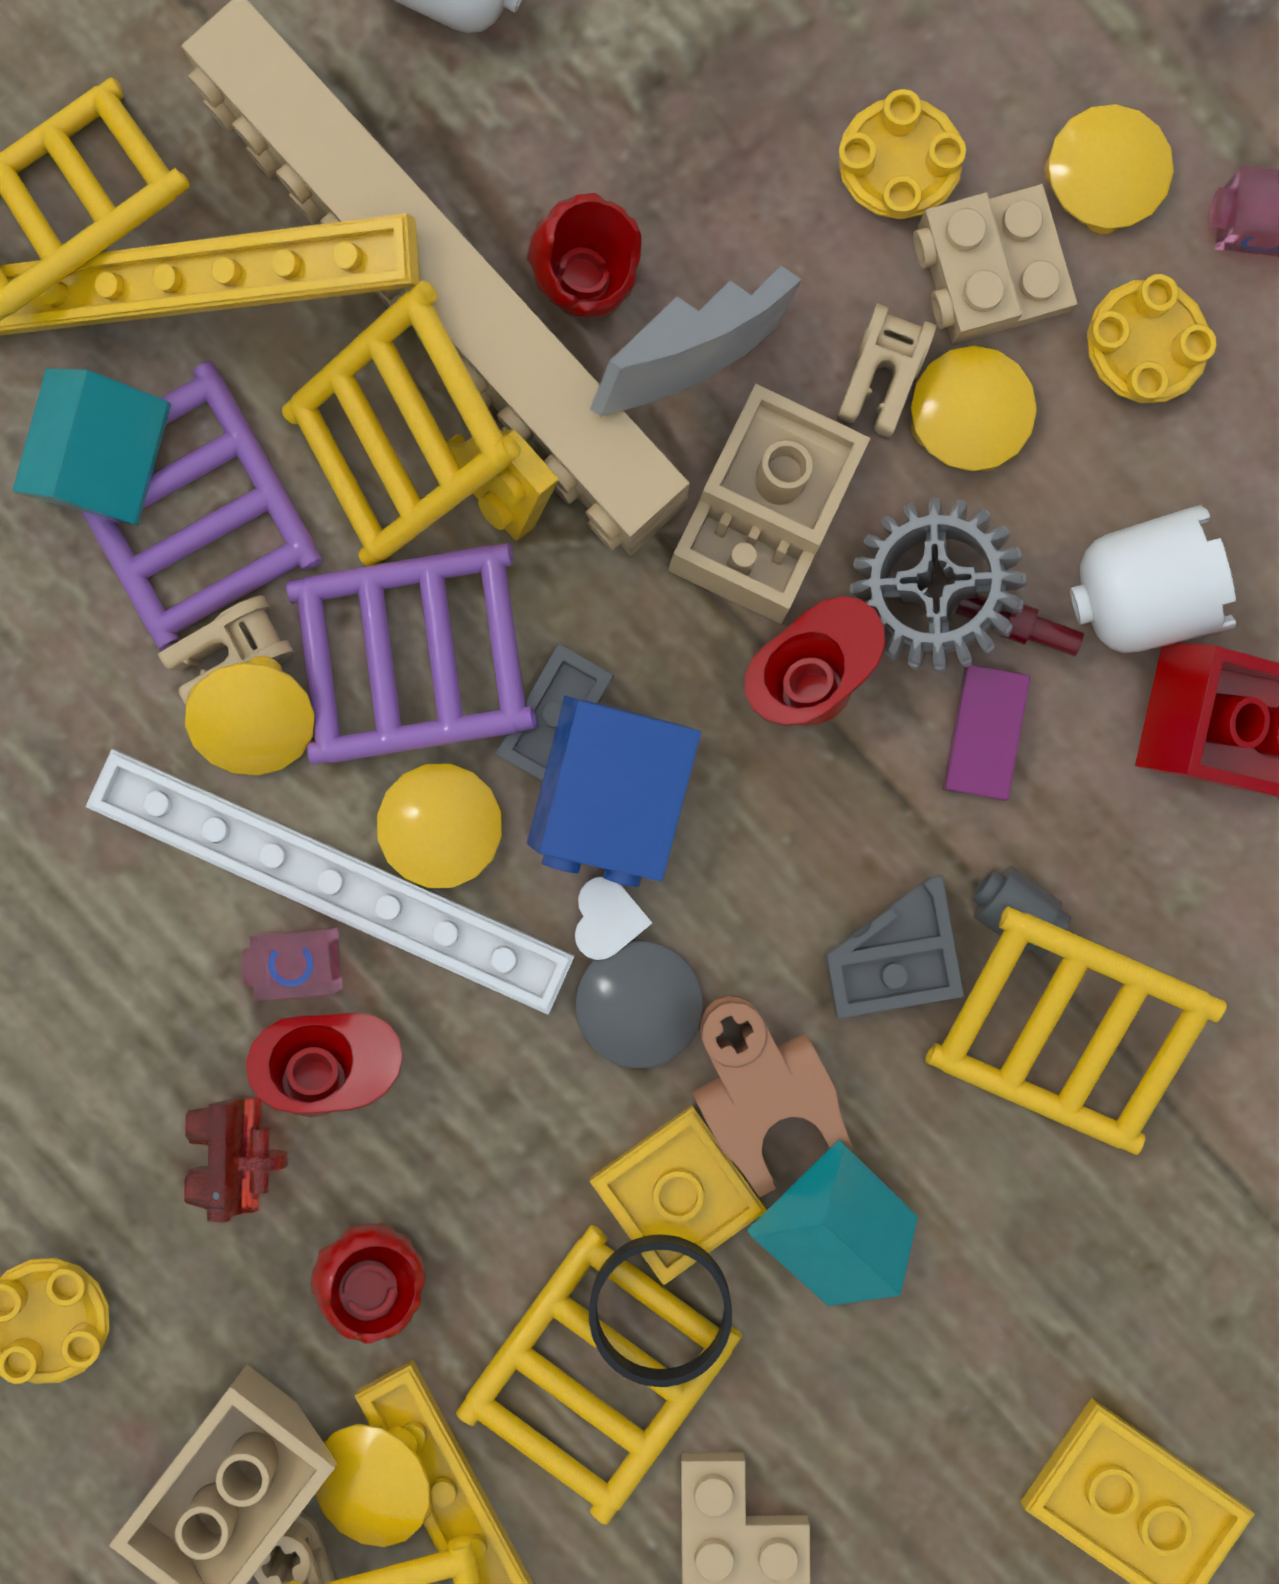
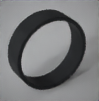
M664 1234L649 1235L624 1244L604 1262L593 1284L589 1305V1324L593 1341L608 1365L623 1377L638 1384L652 1387H670L695 1379L715 1363L724 1350L731 1331V1298L722 1270L704 1249L681 1237ZM652 1250L679 1252L699 1262L715 1279L724 1301L722 1322L710 1346L692 1361L667 1369L644 1367L631 1362L618 1353L604 1335L597 1310V1301L601 1288L611 1272L628 1258Z

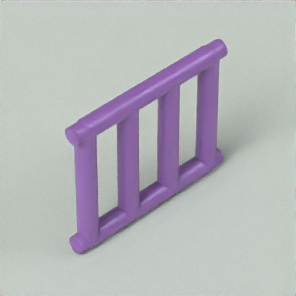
M206 361L193 370L195 379L164 395L161 399L172 404L166 424L208 402L225 434L153 473L143 509L237 456L254 484L255 489L137 555H134L117 524L121 521L81 511L144 626L153 637L160 651L180 641L177 633L300 565L302 570H308L317 567L323 561L315 547L314 540L224 378L220 376L212 361ZM269 511L286 544L165 611L148 580L149 577Z
M510 543L474 547L309 576L304 579L287 582L286 591L292 604L298 603L309 696L315 713V741L309 742L307 745V756L310 764L354 760L514 734L519 731L537 728V717L533 707H526L506 569L508 566H513L514 550ZM481 573L500 710L463 716L445 579ZM420 583L438 720L402 726L384 589ZM358 594L376 730L340 736L323 600Z

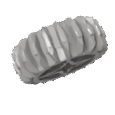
M933 497L929 500V515L919 517L913 503H907L903 508L908 522L899 527L890 516H884L881 520V524L889 536L885 541L875 535L868 534L865 537L864 544L871 553L876 555L875 559L867 557L855 558L853 567L858 573L868 576L870 579L858 580L850 585V592L854 597L870 599L865 603L877 611L885 627V638L892 635L885 648V654L891 660L898 658L908 646L910 647L908 665L911 669H920L926 652L933 653V664L937 672L946 671L948 665L946 653L954 651L957 652V657L962 667L971 666L972 657L967 647L976 642L983 653L991 655L995 651V646L986 632L991 628L1000 635L1009 636L1013 631L1012 624L1008 619L1000 615V612L1021 613L1023 610V600L1016 595L1006 593V591L1025 587L1026 574L1019 571H1005L1016 566L1022 560L1021 551L1018 547L999 550L1010 537L1009 530L1004 525L984 534L991 520L990 513L985 509H981L970 522L965 521L967 517V504L963 500H956L952 506L950 516L943 515L939 498ZM946 539L960 541L975 549L987 562L991 572L975 573L974 567H962L952 563L948 557ZM927 541L925 542L924 556L916 567L906 571H897L896 578H889L893 566L907 550L921 542ZM937 558L942 573H945L947 583L954 579L956 580L954 584L944 586L943 596L939 597L940 612L938 614L928 587L922 591L919 590L922 589V586L932 584L933 574H936ZM990 592L983 608L971 621L958 629L949 631V627H951V614L956 605L962 600L978 598V593ZM901 597L903 603H918L925 607L929 621V633L913 630L898 621L889 611L887 598Z

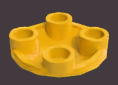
M895 90L885 100L876 101L856 114L843 133L838 153L842 182L854 200L875 215L900 220L922 216L926 209L944 203L959 183L966 155V145L944 112L928 102L920 100L919 96L911 90Z
M1117 104L1091 107L1071 118L1055 137L1051 153L1044 167L1045 177L1062 208L1081 223L1086 224L1093 233L1100 235L1111 234L1118 228L1131 227L1151 216L1167 196L1174 173L1171 146L1160 127L1142 112Z
M1154 274L1146 280H1132L1111 290L1094 309L1087 330L1089 358L1100 380L1117 395L1138 403L1166 402L1187 392L1202 375L1207 360L1214 354L1217 346L1216 336L1208 327L1198 304L1180 289L1171 277L1164 274Z
M975 345L949 350L931 362L915 384L910 408L913 419L911 426L912 435L918 444L926 448L929 454L949 467L972 472L979 470L984 472L993 471L1018 454L1032 434L1037 411L1033 386L1020 365L998 350Z
M257 656L248 662H239L217 668L191 687L186 701L185 728L193 747L209 763L234 774L259 776L282 770L301 757L313 737L315 713L307 692L291 675L283 672L281 665L276 660L270 657Z
M450 763L425 764L404 773L386 791L377 813V840L387 862L404 879L426 888H454L476 878L494 859L502 838L503 812L492 790L474 772Z
M58 1258L30 1259L8 1269L0 1277V1376L13 1384H22L27 1381L34 1384L61 1383L84 1372L88 1366L94 1363L101 1354L110 1331L109 1304L99 1283L82 1267Z
M355 1424L336 1430L326 1439L324 1444L337 1462L335 1469L315 1494L326 1518L340 1533L363 1545L388 1547L405 1542L428 1519L432 1510L429 1478L420 1457L416 1454L418 1448L417 1441L410 1431L400 1426H392L386 1430L380 1426Z

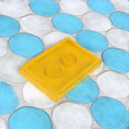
M1092 1397L1020 1501L1024 1510L1130 1584H1208L1255 1515L1246 1504Z

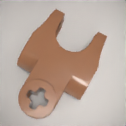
M725 995L715 998L705 1007L699 1031L705 1050L719 1077L693 1090L692 1093L721 1151L736 1164L759 1198L776 1190L773 1183L774 1180L762 1155V1144L769 1128L779 1120L789 1117L804 1118L816 1125L829 1148L840 1139L850 1150L853 1149L840 1113L837 1091L805 1032L777 1046L759 1012L748 1000L740 996ZM729 1016H732L737 1024L746 1021L749 1023L741 1029L744 1039L736 1044H732L728 1037L716 1039L723 1032L721 1021Z

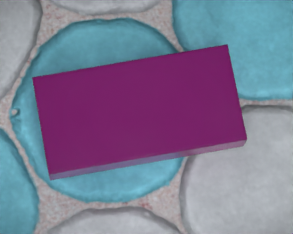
M975 665L964 668L942 790L1002 801L1009 800L1030 675Z

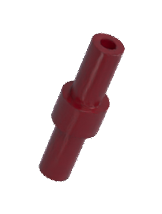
M978 595L976 599L962 600L958 604L955 613L973 619L983 608L987 597ZM1025 604L1021 613L1000 612V615L1008 619L1013 626V631L1009 636L1001 635V637L1023 645L1026 644L1027 640L1074 657L1077 655L1084 638L1083 632L1037 616L1038 609Z

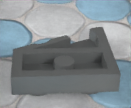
M943 875L928 877L825 953L835 1017L840 1019L964 997Z

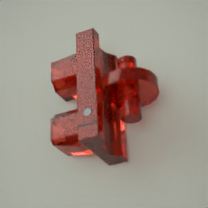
M244 1095L211 1103L206 1107L189 1110L186 1113L185 1137L190 1144L208 1145V1166L189 1169L184 1180V1202L207 1209V1221L225 1223L231 1221L233 1216L259 1211V1194L269 1192V1171L288 1167V1153L286 1151L269 1149L270 1128L260 1127L261 1100L257 1096Z

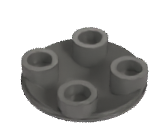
M633 940L615 955L607 959L594 960L582 976L576 996L578 1023L588 1043L605 1059L630 1068L654 1067L675 1058L694 1038L702 1017V993L693 970L676 952L653 942Z

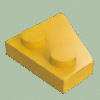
M515 429L501 430L500 432L503 437L510 436L517 441L521 453L504 470L473 494L478 499L479 508L486 520L498 530L505 529L517 542L535 527L559 478ZM456 434L446 441L460 468L481 453L473 437L465 441L461 434Z

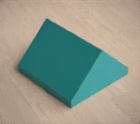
M46 369L12 491L20 495L138 526L172 404L164 399L89 370Z
M839 1139L747 1231L755 1241L827 1306L901 1296L918 1216Z

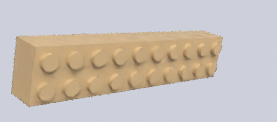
M231 0L181 45L194 67V70L187 77L204 97L203 104L228 133L233 129L247 144L245 148L247 153L270 179L277 175L284 186L290 191L288 194L290 200L312 225H315L318 221L321 224L403 213L416 218L419 281L425 280L436 289L438 299L432 305L487 408L493 405L499 412L497 414L498 419L504 425L501 430L515 429L559 478L554 488L559 496L569 505L578 498L588 509L585 512L590 519L587 524L607 548L613 551L621 545L632 556L686 507L689 482L624 411L599 416L590 410L599 388V383L248 0ZM412 288L375 293L389 308ZM417 334V335H416L417 339H418V340L420 341V343L423 345L422 341L420 340V338H419V336H418V334Z

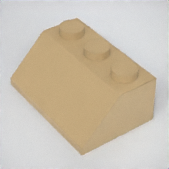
M247 1364L132 1513L109 1546L157 1584H247L335 1469L337 1462L298 1403Z

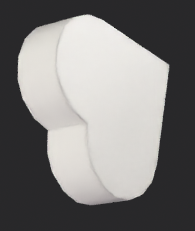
M602 876L595 877L587 881L580 891L578 903L583 918L577 924L575 940L579 950L589 958L601 960L615 955L652 924V921L619 883L606 880Z

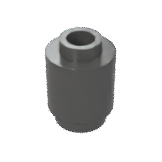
M1013 866L1008 867L1002 873L992 869L982 879L971 897V900L978 904L974 912V918L1000 937L1004 931L999 928L1001 914L1008 906L1067 930L1071 921V916L1061 910V901ZM1028 942L1022 953L1032 951L1041 958L1050 951Z

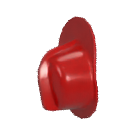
M841 596L823 600L804 612L752 658L745 673V694L752 709L766 721L783 726L821 725L834 719L847 706L852 692L867 680L880 663L885 649V627L877 611L861 599Z
M342 1013L296 1016L280 1019L263 1029L254 1040L246 1060L247 1078L258 1099L273 1109L294 1113L295 1115L317 1117L328 1115L331 1112L349 1111L369 1106L389 1091L399 1077L403 1053L400 1039L391 1026L374 1015Z

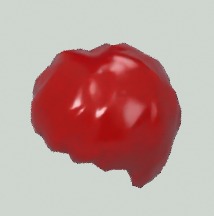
M596 193L578 194L569 199L559 201L551 209L547 217L537 223L536 230L531 236L527 260L532 266L538 290L544 293L550 302L557 305L566 314L587 320L612 315L621 303L631 295L632 288L635 285L636 269L641 258L642 235L636 220L628 216L625 208L612 201H605Z
M367 1223L350 1226L338 1240L319 1250L316 1264L312 1270L310 1287L311 1292L317 1299L321 1313L338 1334L348 1339L370 1344L397 1335L410 1323L413 1315L421 1306V1290L425 1283L426 1274L423 1258L414 1249L406 1234L397 1233L384 1223Z

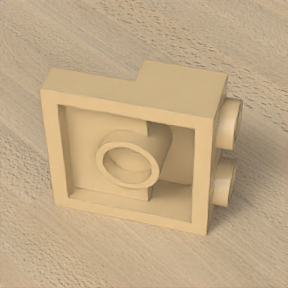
M1043 184L990 199L986 192L926 209L918 224V230L913 232V242L918 262L923 269L930 267L936 290L931 292V306L936 324L940 329H948L952 345L1073 311L1078 305Z

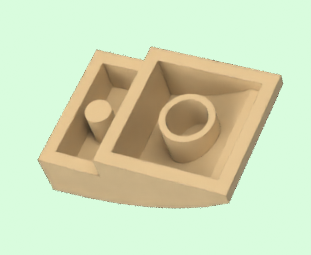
M755 383L703 489L699 503L673 553L668 571L781 625L871 438Z

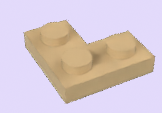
M744 1452L681 1453L682 1584H810V1524L808 1516H746Z

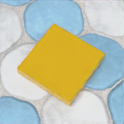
M693 1104L590 1177V1183L631 1240L649 1235H673L689 1240L707 1253H710L767 1211L766 1206L736 1164L721 1151L712 1131ZM652 1250L641 1253L663 1285L697 1262L687 1255L669 1250Z

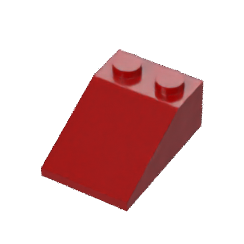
M1174 643L1162 646L1135 766L1279 798V663L1217 645Z

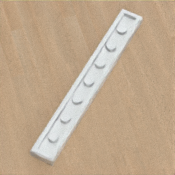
M111 749L86 804V807L548 1015L575 957L574 954L119 750Z

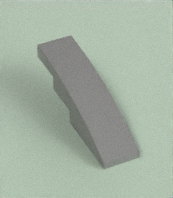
M780 266L752 295L732 281H729L699 311L679 297H676L609 361L590 410L599 416L609 415L656 402L705 381L745 356L779 326L802 279L783 266Z

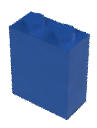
M564 695L526 844L537 853L543 855L541 864L560 871L579 873L582 863L604 868L602 878L627 886L639 887L642 877L662 882L702 731L685 725Z

